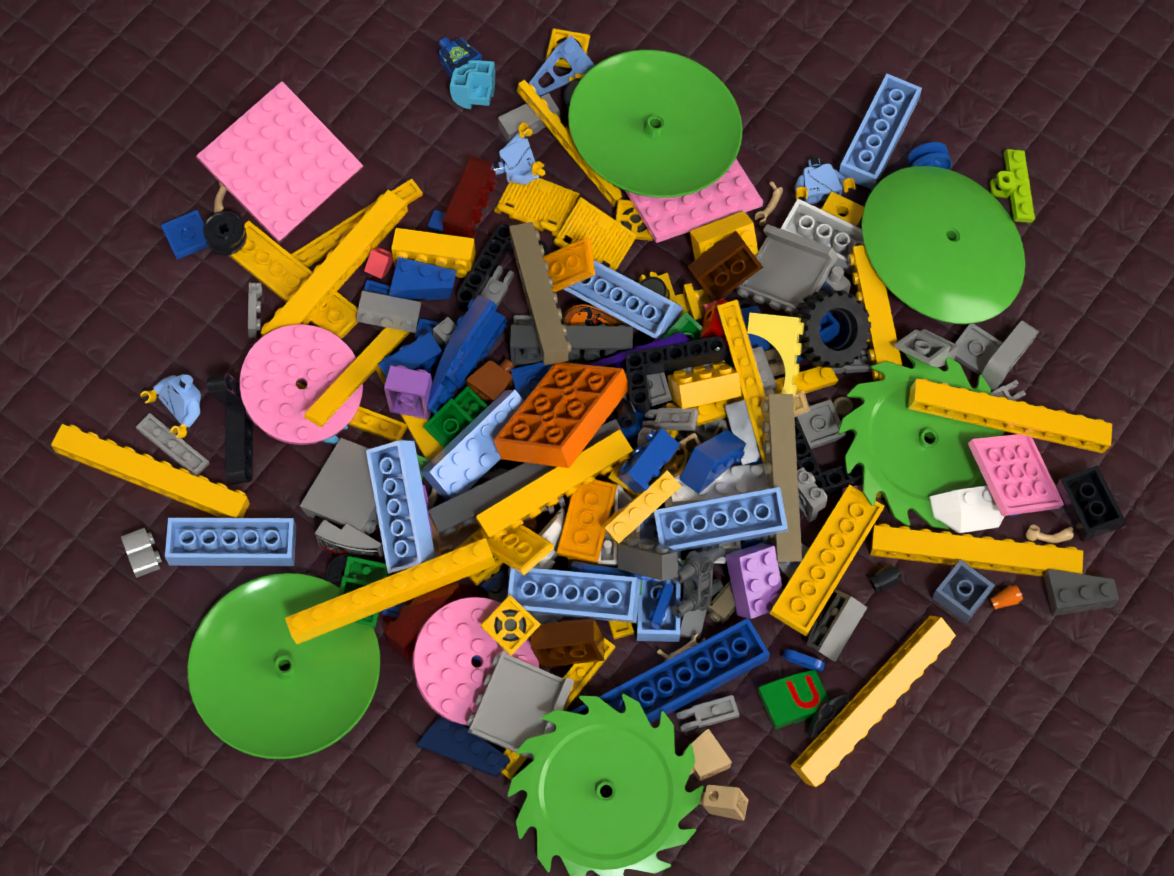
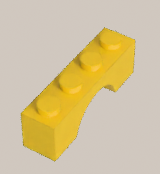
M662 470L656 478L654 477L648 483L650 487L647 491L641 492L633 501L614 513L601 525L614 542L619 544L681 487L668 470Z

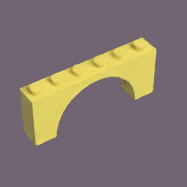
M750 313L747 333L766 339L777 349L785 366V383L781 394H793L796 397L797 384H794V379L799 374V364L796 361L797 355H801L802 343H799V335H803L804 323L801 322V318Z

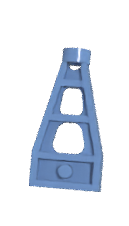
M571 35L555 48L529 84L534 86L536 94L540 97L569 84V77L575 78L576 73L585 75L595 65ZM560 58H565L571 65L572 71L567 75L559 77L554 73L553 67ZM546 72H549L555 81L548 87L542 88L538 81Z

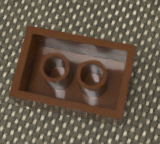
M735 231L691 263L688 268L715 302L761 270L763 266L738 232Z
M581 618L574 621L562 620L557 623L543 622L531 634V649L542 668L604 661V637L594 618Z

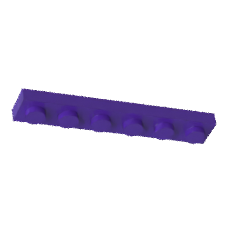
M683 332L674 333L665 339H657L650 344L639 345L632 350L618 352L614 356L601 358L596 362L583 365L615 367L626 370V357L631 352L691 340ZM640 362L633 364V366H638Z

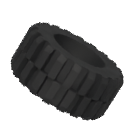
M845 291L813 292L812 295L806 296L803 299L805 303L797 305L796 309L798 311L793 313L792 317L801 318V322L804 323L803 335H799V343H802V359L809 361L814 366L842 368L844 365L849 366L853 364L854 359L858 360L862 356L861 351L867 349L868 344L866 342L871 337V333H869L871 322L867 319L869 317L868 311L863 310L864 304L861 301H856V296ZM833 310L841 320L842 333L838 342L833 347L828 348L821 340L819 327L823 316L828 311Z

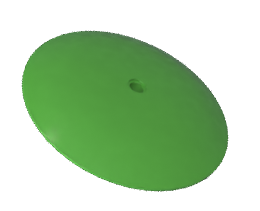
M635 50L611 56L595 65L583 76L571 97L568 115L569 129L579 154L588 166L603 179L616 187L634 194L655 198H672L701 191L718 181L729 170L741 146V115L735 99L728 88L715 74L704 66L675 53L659 50Z
M914 166L888 175L879 182L869 195L862 216V236L867 256L882 282L906 305L925 316L942 322L972 324L997 316L1014 301L1020 291L1025 274L1023 244L1008 212L981 185L962 174L945 168Z
M285 573L264 576L249 581L229 592L205 616L196 631L188 659V683L193 703L199 715L209 729L223 742L255 757L293 759L319 752L331 746L351 731L360 721L373 699L380 674V650L374 628L352 622L296 644L291 637L285 620L288 616L338 597L339 587L323 579L303 574ZM284 664L291 665L287 671H281V666Z

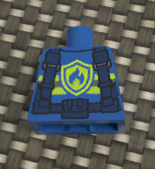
M444 37L439 41V46L442 48L439 50V60L450 80L455 68L468 64L470 60L482 61V55L462 38L451 42L448 37Z

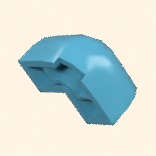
M470 60L468 64L455 68L450 83V93L453 101L467 109H471L472 104L489 106L495 90L494 62Z

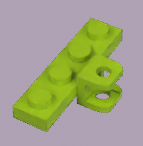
M1007 149L1004 152L1006 171H1000L997 174V178L990 181L991 194L1000 198H1008L1010 196L1014 221L1032 223L1035 220L1025 151ZM996 185H998V187L1001 188L1000 191L996 189Z

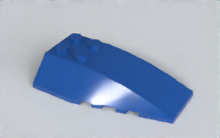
M478 295L476 299L470 301L466 314L462 315L457 321V327L444 350L431 387L427 408L434 415L451 398H455V394H453L455 390L463 388L468 375L476 371L478 360L486 358L509 323L505 316L496 312L498 306L490 299Z

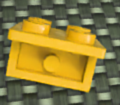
M692 283L685 284L683 294L675 295L677 303L684 307L679 318L687 312L703 326L705 314L702 306L710 303L708 294L704 289L693 290Z

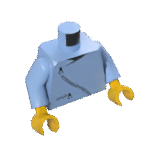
M521 123L518 128L519 132L499 151L501 162L491 164L494 176L505 173L507 182L527 185L534 179H539V176L545 175V170L542 169L544 164L539 161L535 162L528 139L524 137L533 134L532 129L528 128L529 124Z
M817 157L808 160L809 167L804 168L803 175L798 177L794 188L796 200L799 197H804V202L808 204L825 202L831 192L841 196L843 189L845 193L848 192V188L856 189L853 178L846 179L837 170L833 169L831 164L821 165Z
M182 374L166 377L157 383L152 391H143L140 397L148 395L149 399L145 403H152L156 400V395L159 394L158 398L181 424V426H173L170 430L171 434L178 433L175 438H184L187 434L186 428L190 427L200 415L201 394L193 385V378L190 375Z

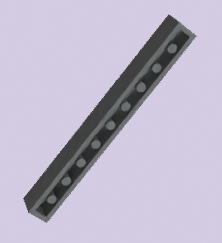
M614 419L602 425L583 451L616 431L621 430L617 420ZM524 463L428 510L429 516L439 536L442 534L448 536L456 532L455 528L461 525L466 527L473 524L478 514L555 469L556 466Z

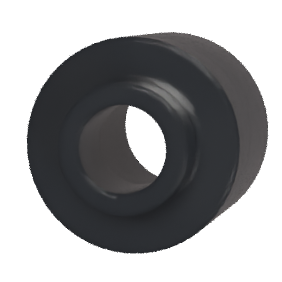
M621 399L612 413L620 428L626 429L636 423L637 417L631 403L626 399Z
M889 564L872 573V576L868 579L875 592H883L900 583L901 573L896 566L893 567Z

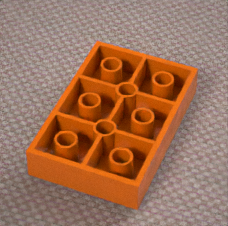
M563 362L555 363L494 438L493 441L501 459L570 468L629 390V383L623 368Z

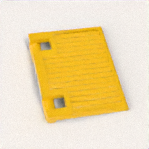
M542 178L534 179L527 185L510 182L494 212L509 214V218L520 223L533 222L535 229L540 231L546 229L551 231L552 235L556 237L569 217L580 194Z
M580 197L553 242L558 247L563 248L570 245L563 241L566 235L573 239L571 244L587 237L591 239L593 260L601 264L603 261H606L610 264L609 268L616 271L638 235Z

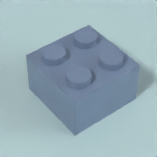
M960 560L937 588L932 599L966 624L990 595L995 585Z

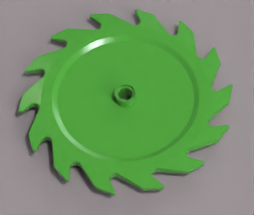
M908 354L906 356L913 363V369L887 361L873 365L871 369L882 374L883 380L858 384L847 394V397L860 398L863 403L842 419L838 431L839 435L849 430L855 433V437L844 457L846 473L849 474L856 464H860L863 469V494L872 507L875 506L877 493H882L893 517L907 527L910 526L907 511L912 510L931 527L948 530V526L940 520L933 518L929 497L960 489L987 486L968 443L972 439L1003 436L1005 431L908 409L910 387L916 379H927L933 383H945L951 387L966 388L977 393L984 392L990 396L991 389L982 375L978 376L977 387L972 388L961 365L949 356L945 360L946 371H942L938 367H932ZM924 436L930 439V444L924 440Z
M622 694L626 708L623 713L617 712L597 696H579L589 709L587 714L582 715L557 709L541 716V719L554 723L556 730L526 739L516 751V754L532 753L534 760L512 778L508 797L520 790L527 792V797L516 820L519 839H522L529 827L537 829V858L546 871L550 872L551 860L555 855L561 857L570 876H586L589 870H593L600 876H624L623 872L625 869L655 874L671 867V864L658 860L656 854L660 850L685 844L696 832V828L680 829L678 823L700 804L704 786H700L692 792H686L685 785L695 764L693 746L689 744L682 756L675 754L674 725L665 712L661 711L660 724L657 728H653L640 703ZM609 785L611 787L612 793L609 797L601 796L600 789L602 786Z

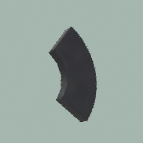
M849 693L836 694L820 705L811 720L808 730L809 738L818 737L850 701Z

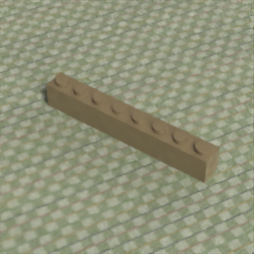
M533 222L509 226L511 245L544 365L568 361V352H571V344L569 340L565 339V336H567L566 326L561 324L560 321L562 320L560 307H556L558 303L557 295L551 289L553 288L552 277L547 275L549 268L547 260H543L542 257L544 256L543 245L538 243L540 241L539 231L534 229Z
M768 394L761 401V412H764L762 432L765 433L763 453L766 454L764 473L767 475L765 490L780 487L789 532L769 535L768 537L770 538L771 545L775 547L778 564L798 563L802 561L793 394Z

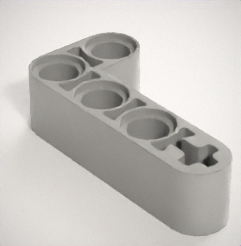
M1023 320L991 357L981 374L992 392L1001 386L1008 372L1039 333L1037 329Z

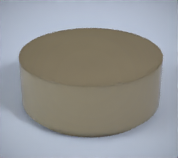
M838 397L833 402L839 418H844L853 410V403L847 397Z

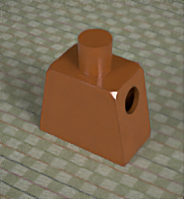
M504 359L500 365L490 360L466 380L467 386L477 396L491 404L505 390H510L512 387L513 376L509 372L514 368V365L508 359Z

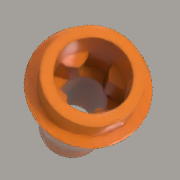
M1009 585L990 598L994 610L1017 605L1023 600L1017 585Z

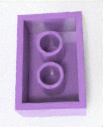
M402 365L390 366L384 386L389 411L429 420L431 411L427 408L432 387L431 374L421 369L416 371L410 370Z
M759 543L727 554L726 560L737 615L752 619L769 613L783 592L775 547Z

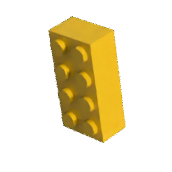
M396 228L392 244L394 266L396 267L398 257L456 270L457 277L466 278L476 260L474 238Z

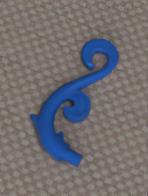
M573 561L570 565L572 572L637 577L638 579L649 581L655 580L617 568L587 564L581 561Z

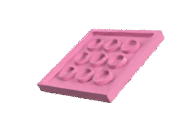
M1017 434L972 439L968 443L1002 516L1059 509L1064 505L1032 437Z

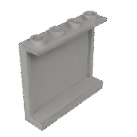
M767 224L763 230L767 238L756 255L763 268L736 287L737 294L744 298L749 296L759 304L767 303L775 310H785L787 314L792 316L793 313L798 311L796 309L797 305L805 303L803 299L806 296L820 290L838 259V255L832 247Z
M340 438L300 505L307 516L314 518L317 515L342 526H345L347 523L368 536L374 532L378 522V515L366 450L369 448Z
M503 650L500 655H495L491 665L495 667L492 675L487 674L483 686H486L484 694L479 693L475 705L478 706L476 713L470 714L466 725L470 726L468 733L516 753L526 739L554 732L556 725L541 719V716L557 709L563 710L574 680L567 677L562 679L505 654L506 651ZM532 753L519 754L531 760H534V756Z

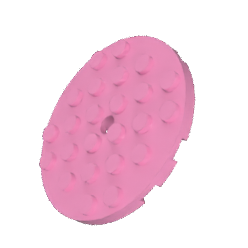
M310 325L285 326L266 334L251 348L241 369L240 395L248 416L267 435L289 444H315L337 435L356 414L362 397L363 384L322 428L305 419L304 415L355 361L356 357L352 350L333 333ZM303 379L306 381L307 387L299 389L296 387V382Z
M475 597L451 602L431 615L417 636L412 659L417 687L428 705L439 715L451 722L466 725L470 714L476 713L478 706L475 705L479 693L484 694L486 686H483L487 674L492 675L495 667L491 665L495 655H500L504 650L480 627L501 604L495 600ZM530 636L511 656L539 668V661L531 649ZM473 656L480 657L481 665L479 668L471 664Z

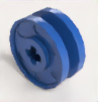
M941 142L925 143L913 149L908 155V163L911 167L934 166L949 170L952 165L948 149Z

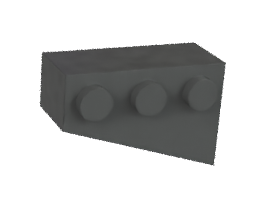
M649 537L627 539L625 543L618 544V569L661 581L678 577V552Z
M1047 569L1043 576L1052 616L1111 608L1119 600L1114 579Z
M834 589L820 612L818 621L814 622L806 645L823 657L835 662L863 617L867 607L852 596Z

